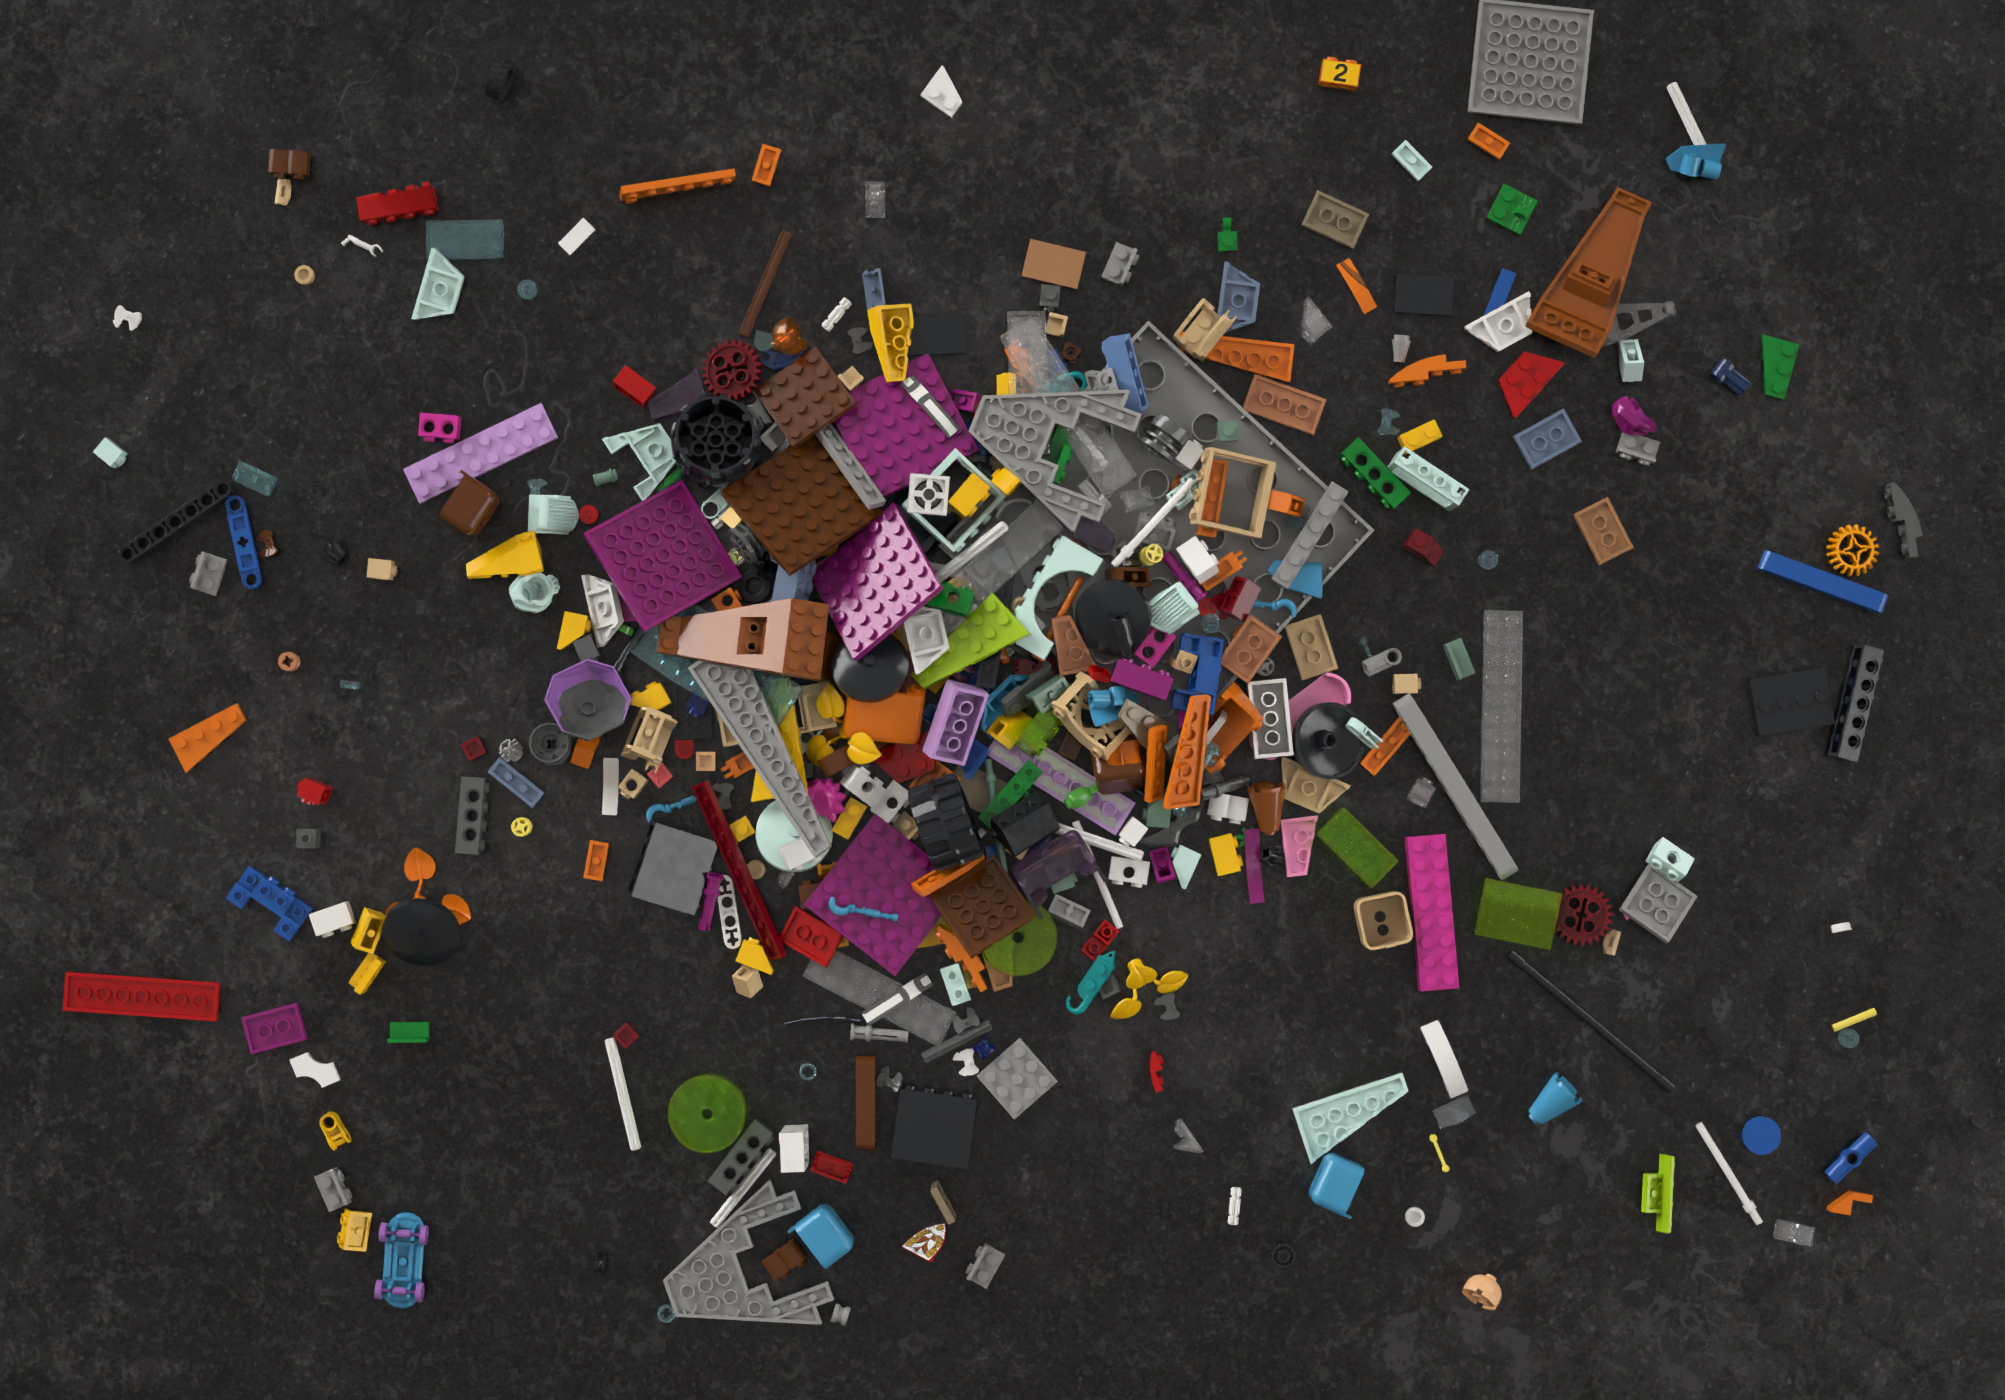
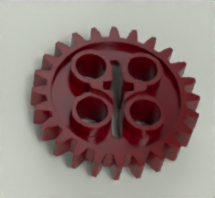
M735 339L732 340L731 344L728 340H725L724 346L718 342V349L711 347L713 353H706L709 360H703L707 366L701 367L706 372L701 376L704 379H708L704 382V385L710 386L708 391H714V396L725 393L729 399L733 400L734 397L736 401L740 400V395L746 399V392L753 394L751 388H758L755 382L762 381L758 375L763 374V371L758 369L763 364L757 362L761 358L759 355H755L757 351L754 348L751 349V345L748 343L744 346V342L741 340L737 344ZM743 355L742 362L737 363V357ZM724 359L725 364L722 367H718L719 361ZM746 373V379L740 382V376ZM728 378V383L722 386V380Z
M1582 884L1579 885V889L1572 885V891L1565 888L1566 894L1559 893L1558 895L1561 899H1554V902L1558 905L1557 907H1551V909L1556 911L1555 914L1550 915L1556 918L1552 925H1558L1555 932L1562 931L1560 938L1567 936V943L1573 939L1574 945H1577L1578 941H1581L1582 946L1585 945V941L1592 945V939L1599 942V935L1606 936L1603 932L1604 929L1610 931V928L1606 925L1607 923H1613L1612 920L1608 919L1609 916L1614 915V913L1608 912L1613 906L1606 905L1609 898L1602 899L1604 892L1597 894V887L1591 891L1589 884L1586 889H1583ZM1572 898H1578L1580 901V906L1577 909H1573L1569 905ZM1584 898H1587V904L1584 913L1587 914V918H1583L1580 932H1577V926L1580 917L1577 916V912L1582 911ZM1596 902L1599 905L1597 913L1589 911L1588 906L1590 903ZM1570 916L1576 920L1575 926L1571 928L1565 924L1566 918ZM1587 921H1592L1595 925L1592 932H1587L1584 929V924Z

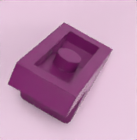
M952 389L950 394L958 411L968 414L976 413L983 396L979 393Z
M1168 847L1149 851L1157 884L1175 880L1176 876Z

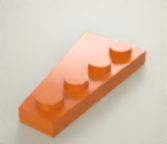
M236 703L169 738L185 772L188 773L198 762H201L207 754L218 747L223 740L229 737L247 720L239 704Z

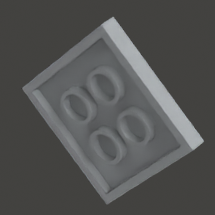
M1648 864L1619 911L1667 944L1696 900L1697 895L1680 883L1670 880L1661 871L1654 869Z
M1021 1038L1017 1039L976 1075L1013 1119H1016L1058 1082Z

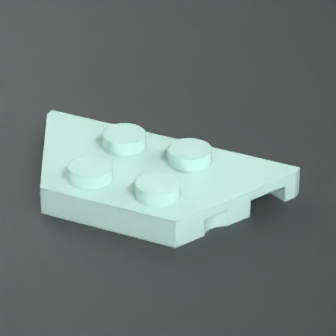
M431 248L411 318L414 320L453 314L457 306L465 276L435 248Z

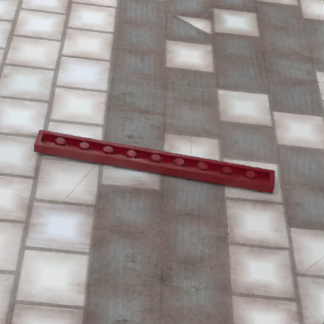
M709 780L692 786L691 788L769 961L785 957L787 954Z

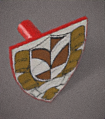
M945 1223L921 1230L913 1235L902 1248L929 1263L933 1262L934 1257L945 1241Z

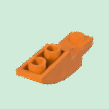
M1446 354L1425 358L1396 373L1388 381V385H1394V388L1404 387L1405 383H1413V386L1424 385V382L1429 379V373H1431V376L1443 375L1442 372H1450V375L1461 374V370L1466 369V360L1447 362Z
M942 924L937 925L938 932H936V935L941 943L944 941L947 947L945 952L949 959L953 958L955 963L963 960L961 965L965 972H970L972 976L970 981L975 989L978 988L980 992L986 990L987 984L980 971L985 969V964L980 956L977 955L971 959L952 930Z

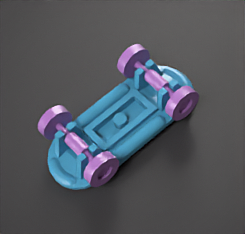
M400 1213L393 1217L389 1224L381 1222L379 1228V1242H385L383 1280L376 1281L374 1297L381 1300L384 1296L385 1300L396 1308H408L416 1302H422L424 1298L425 1286L421 1282L424 1245L428 1242L429 1227L424 1225L420 1217L414 1213Z

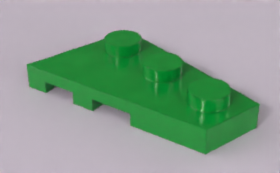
M1762 334L1764 395L1784 400L1800 344Z

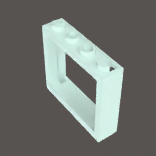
M1405 446L1395 454L1387 466L1397 478L1449 512L1460 505L1469 491L1467 487ZM1405 451L1410 454L1408 459L1402 456Z
M956 448L930 475L941 476L956 460L970 474L974 472L991 487L988 491L996 499L953 545L923 516L917 513H909L952 554L955 551L959 553L966 545L964 541L968 537L972 539L979 532L977 527L981 523L985 525L993 517L990 513L994 509L999 510L1005 503L1004 499L1006 497ZM908 499L902 504V507L906 511L908 508Z

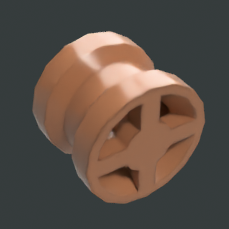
M284 652L279 656L278 664L285 671H295L300 666V658L295 653Z

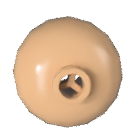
M1478 1274L1470 1277L1462 1289V1293L1471 1302L1477 1304L1478 1301L1483 1304L1482 1308L1490 1311H1495L1502 1297L1501 1288L1496 1282L1497 1279L1490 1274Z

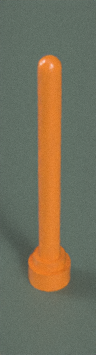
M1078 576L1056 617L1066 615L1084 582L1083 577ZM1052 625L1045 636L1050 641L1053 639ZM1031 654L1033 657H1035V658H1037V659H1039V660L1045 662L1043 659L1039 658L1038 656H1036V655H1034V654Z

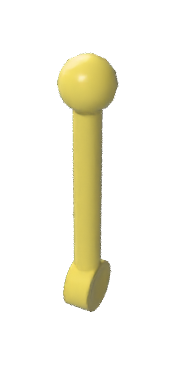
M1431 1134L1429 1139L1436 1148L1443 1166L1442 1171L1448 1172L1450 1168L1444 1161L1437 1143V1136Z

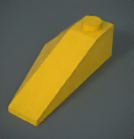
M912 305L875 306L867 310L869 326L886 382L905 381L908 365L907 354L908 348L911 345L910 335L914 325Z

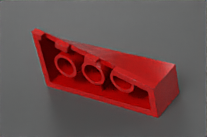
M423 182V187L410 185L406 186L405 191L392 189L386 192L387 195L375 193L357 197L360 221L366 223V225H375L377 221L382 220L394 222L396 218L400 217L412 219L418 214L423 216L433 215L434 212L439 211L435 188L429 182Z

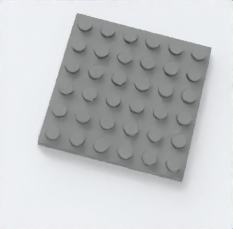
M1479 0L1467 113L1581 125L1594 10L1504 0Z

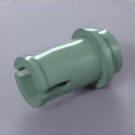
M612 468L606 472L593 474L596 486L609 482L615 483V481L619 480L616 469L612 470Z

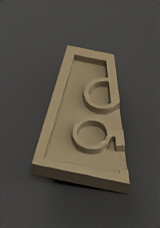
M1128 699L1125 700L1117 715L1146 750L1148 747L1149 728L1160 724L1168 726V737L1174 726Z

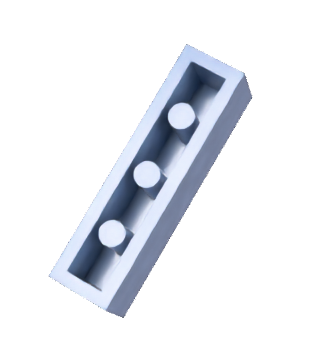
M1130 333L1108 337L1102 342V352L1106 357L1107 368L1113 369L1118 390H1130V395L1124 408L1142 413L1149 405Z

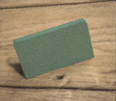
M1461 638L1442 645L1456 680H1461L1475 674Z
M1054 675L1025 696L1027 699L1032 700L1039 713L1043 714L1052 708L1051 703L1057 701L1070 686L1064 676Z

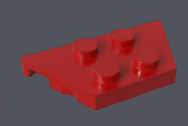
M1525 351L1498 380L1514 419L1565 363Z
M929 731L921 733L919 741L915 744L896 743L880 749L879 752L882 755L874 761L898 784L934 771L936 760L931 759L922 751Z

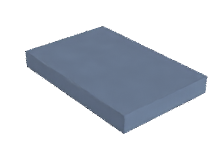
M1564 408L1513 436L1531 470L1582 442Z

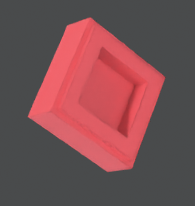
M662 762L655 774H653L654 768L647 773L658 789L674 777Z

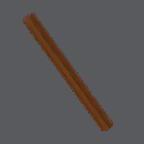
M782 230L743 320L739 330V334L743 337L748 338L791 239L792 234Z

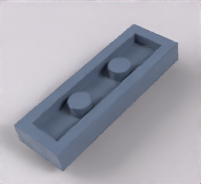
M501 757L497 759L488 771L489 774L532 808L535 807L545 794L544 791Z

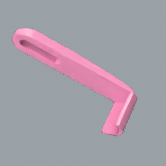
M1325 673L1288 701L1292 736L1297 720L1311 706L1324 702H1335L1345 706L1351 703L1350 688L1342 677L1333 673ZM1250 732V733H1249V743H1250V746H1251V748H1252L1251 732ZM1274 757V758H1263V759H1266V760H1274V759H1276L1277 757Z

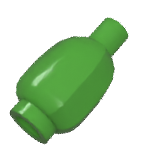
M1095 785L1089 788L1079 787L1069 792L1067 798L1063 801L1068 809H1078L1088 803L1092 794L1098 791Z

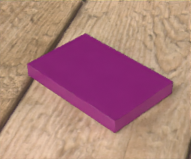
M298 1002L241 1017L251 1055L308 1040Z

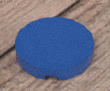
M1757 1116L1752 1117L1745 1123L1741 1137L1743 1144L1748 1150L1755 1154L1765 1155L1773 1152L1778 1147L1781 1140V1132L1775 1121L1768 1117Z

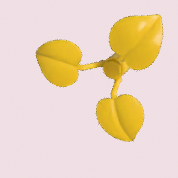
M829 683L817 697V710L822 717L826 719L832 717L834 721L843 723V720L837 717H841L845 713L844 701L837 689ZM843 725L840 727L839 736L827 742L823 735H816L810 739L806 748L807 759L820 767L817 762L818 760L834 752L830 744L842 738L849 739L848 744L850 746L847 754L857 764L870 763L882 755L869 735L864 732H858L850 739L844 735Z
M1141 959L1131 960L1127 964L1130 974L1126 980V986L1133 989V998H1125L1120 1001L1113 1009L1110 1017L1113 1019H1125L1138 1013L1142 1004L1140 1001H1136V989L1153 981L1156 985H1159L1157 987L1158 992L1171 993L1179 989L1186 982L1188 973L1171 971L1158 981L1156 980L1157 972L1154 969L1144 966Z

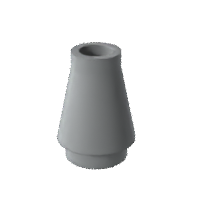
M1394 334V339H1392L1394 362H1405L1411 343L1409 340L1410 336Z

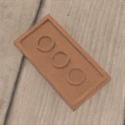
M1254 374L1242 408L1250 414L1314 436L1327 399Z

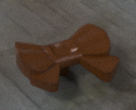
M264 530L256 538V541L264 542L266 548L258 552V555L262 558L271 557L278 553V549L274 546L275 543L272 539V530Z

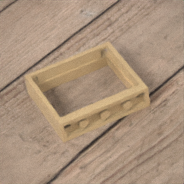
M1214 447L1205 448L1201 455L1202 467L1197 474L1198 487L1193 494V500H1195L1194 507L1191 508L1189 514L1190 524L1253 539L1261 538L1276 462ZM1214 456L1261 467L1249 530L1201 520Z

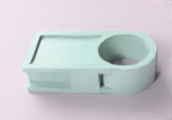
M720 488L701 506V511L707 519L718 517L729 505L721 496ZM712 502L717 505L718 512L710 517L705 515L704 507Z
M1351 717L1345 725L1351 733L1369 748H1379L1376 744L1383 742L1380 737L1356 718Z

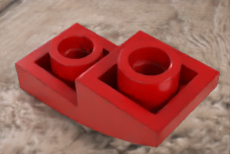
M1104 919L1080 949V952L1092 962H1095L1097 957L1103 953L1116 937L1119 930Z
M1155 1050L1150 1053V1075L1155 1092L1158 1093L1163 1090L1162 1085L1165 1083L1161 1074L1157 1075L1156 1072L1162 1070L1161 1065L1164 1064L1161 1054H1156Z

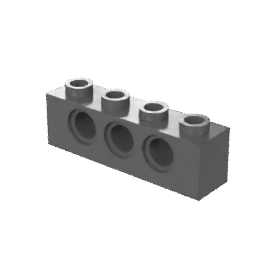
M461 776L455 853L481 855V851L485 849V840H482L483 832H486L487 821L484 820V813L488 812L486 794H489L490 782H487V778ZM473 791L479 794V799L476 802H473L470 798ZM472 810L476 811L478 815L475 821L469 819V813ZM470 829L476 833L474 840H470L467 837V832Z
M755 1118L708 1182L725 1195L729 1191L733 1193L739 1185L736 1182L739 1177L742 1176L744 1178L751 1169L748 1166L752 1160L756 1163L762 1155V1152H760L761 1148L764 1145L768 1147L774 1139L771 1136L774 1131ZM756 1137L759 1140V1146L752 1147L749 1144V1139ZM745 1153L748 1159L746 1162H740L737 1155ZM733 1168L736 1176L733 1178L728 1177L726 1169Z

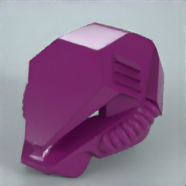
M1624 396L1615 401L1612 406V414L1623 433L1630 436L1648 435L1649 431L1656 432L1657 426L1655 422L1644 414L1634 398L1629 399L1627 396Z

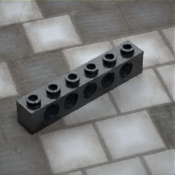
M1854 644L1827 756L1858 762L1862 741L1865 737L1867 720L1870 716L1871 703L1874 699L1876 683L1879 679L1878 674L1883 662L1884 650L1868 645Z

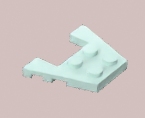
M660 423L602 439L611 454L629 444L650 477L633 488L642 501L649 498L676 464L672 455L671 439Z

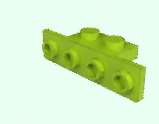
M1659 1154V1173H1643L1641 1212L1657 1213L1656 1231L1670 1234L1675 1157Z

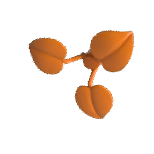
M413 848L409 852L404 864L406 877L410 881L419 880L415 897L412 899H426L420 895L423 879L431 878L436 870L433 858L419 848ZM448 894L443 897L442 905L455 915L459 925L470 921V909L461 897L454 894ZM395 902L388 907L385 916L393 906L400 902Z

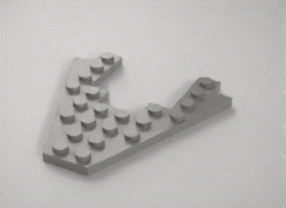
M1130 390L983 395L969 433L1008 471L1015 475L1071 532L1075 533L1081 516L1100 523L1106 504L1053 484L1059 465L1046 461L1042 457L1055 424L1074 431L1081 413L1135 433L1142 414L1124 408L1130 395Z
M768 1180L663 1279L676 1317L815 1325L823 1323L817 1306L834 1300L828 1281L773 1300L767 1283L748 1288L736 1254L754 1247L748 1228L801 1209L795 1190L777 1196L772 1181Z

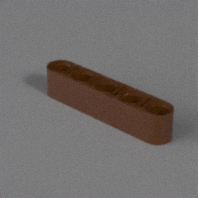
M873 741L878 750L890 744V742ZM849 744L817 761L826 778L855 763L847 754Z
M856 1056V1150H876L875 1056Z

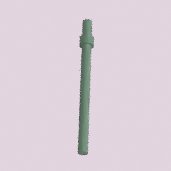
M985 759L986 775L984 777L985 783L988 785L991 803L997 796L995 786L997 780L996 774L993 773L992 759ZM995 838L998 861L1008 873L1005 848Z

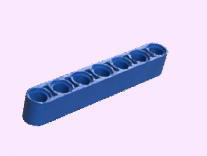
M1764 550L1757 568L1765 573L1878 614L1883 613L1889 596L1883 592Z

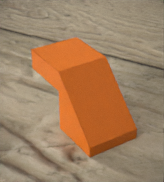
M602 735L590 741L578 739L570 763L589 769L595 749L598 747Z
M1848 1190L1827 1206V1210L1833 1213L1851 1215L1853 1200L1872 1203L1873 1195Z

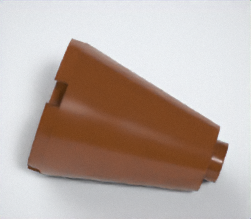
M1272 781L1252 783L1251 787L1247 786L1259 830L1264 832V835L1276 834L1275 831L1279 830L1286 789L1284 782L1278 781V785H1274Z

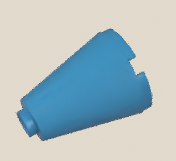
M1558 1072L1553 1074L1529 1109L1530 1114L1528 1116L1535 1124H1544L1583 1101L1581 1097H1576L1577 1090L1563 1076L1561 1078L1558 1077Z

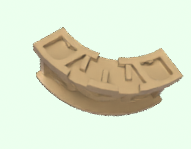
M1080 671L1075 676V682L1057 701L1051 703L1054 709L1053 713L1061 720L1068 731L1091 751L1094 757L1107 761L1123 740L1133 733L1129 731L1120 719L1106 723V725H1100L1099 729L1083 727L1081 708L1089 710V705L1085 704L1088 702V692L1090 690H1100L1094 679ZM1071 699H1073L1076 702L1068 704V702ZM1121 729L1117 736L1113 733L1114 731ZM1105 734L1112 740L1107 747L1098 743V740H1102L1104 743L1107 742Z

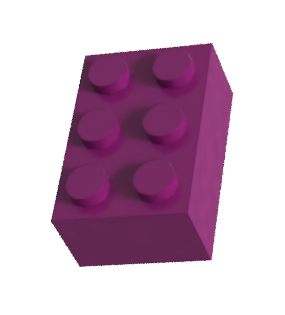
M1122 658V660H1117L1111 676V683L1124 686L1161 701H1166L1174 678L1170 677L1171 673L1160 670L1158 673L1152 671L1153 667L1143 663L1140 666L1135 665L1132 659L1126 660Z

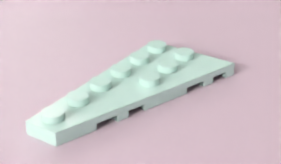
M1401 1072L1292 1108L1310 1164L1406 1094L1408 1088L1403 1073Z

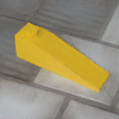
M535 530L515 535L467 563L468 579L490 578L493 575L499 574L502 577H508L509 574L528 576L543 572L542 551Z

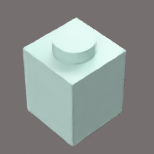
M106 437L93 451V453L113 468L120 467L125 462V457L128 454Z

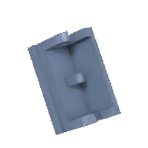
M876 268L874 271L865 270L862 273L867 310L875 306L886 305L881 269Z

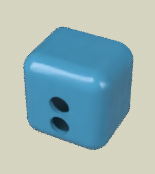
M1327 1153L1323 1157L1309 1188L1310 1198L1316 1205L1351 1219L1352 1216L1346 1212L1365 1169L1360 1164L1336 1153Z
M828 1204L819 1205L787 1231L790 1234L796 1230L825 1269L848 1253L854 1243L852 1233Z

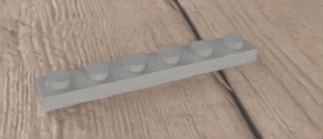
M832 423L815 434L867 509L870 510L884 506L885 498L854 454L848 449Z
M1333 481L1330 483L1272 576V581L1286 590L1290 587L1346 497L1347 490Z

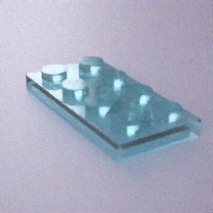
M503 220L426 221V259H429L431 248L437 249L447 260L504 259Z

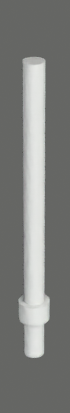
M1192 478L1185 482L1128 545H1124L1121 548L1119 555L1111 562L1115 568L1126 557L1129 558L1134 553L1133 550L1191 489L1196 483Z
M1079 820L1072 823L1075 829L1083 831ZM1078 841V844L1083 848L1114 925L1119 929L1123 927L1122 921L1090 845Z
M1702 1122L1696 1124L1697 1130L1742 1201V1207L1746 1213L1750 1214L1756 1225L1761 1224L1763 1221L1756 1211L1754 1202L1749 1200Z

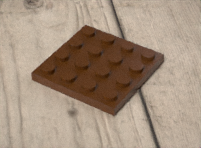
M814 347L791 365L785 367L754 389L756 395L794 449L857 406L817 347Z
M992 855L929 895L971 959L1036 918L1035 913L995 855Z

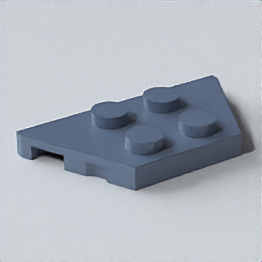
M1225 261L1217 314L1222 316L1230 310L1227 314L1229 319L1237 316L1232 326L1226 331L1229 332L1255 323L1260 283L1249 278L1241 270L1239 271L1230 265L1229 262Z

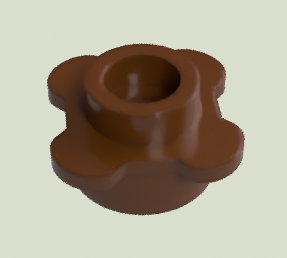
M1066 342L1060 356L1062 360L1066 359L1071 364H1075L1082 350L1079 346L1076 347L1070 342Z

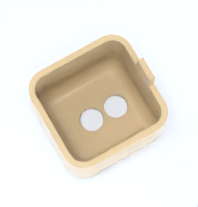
M1390 891L1362 897L1355 901L1353 906L1360 941L1365 948L1377 950L1411 941L1413 930L1406 898L1402 893ZM1382 911L1385 913L1386 918L1383 922L1375 920L1376 912ZM1381 924H1385L1388 927V933L1384 936L1379 935L1377 932V928Z

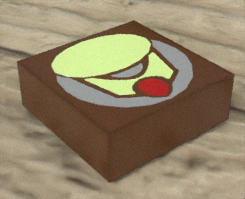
M734 547L727 550L736 567L747 562Z

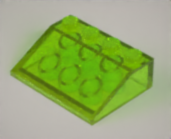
M1485 878L1474 935L1551 950L1562 893Z

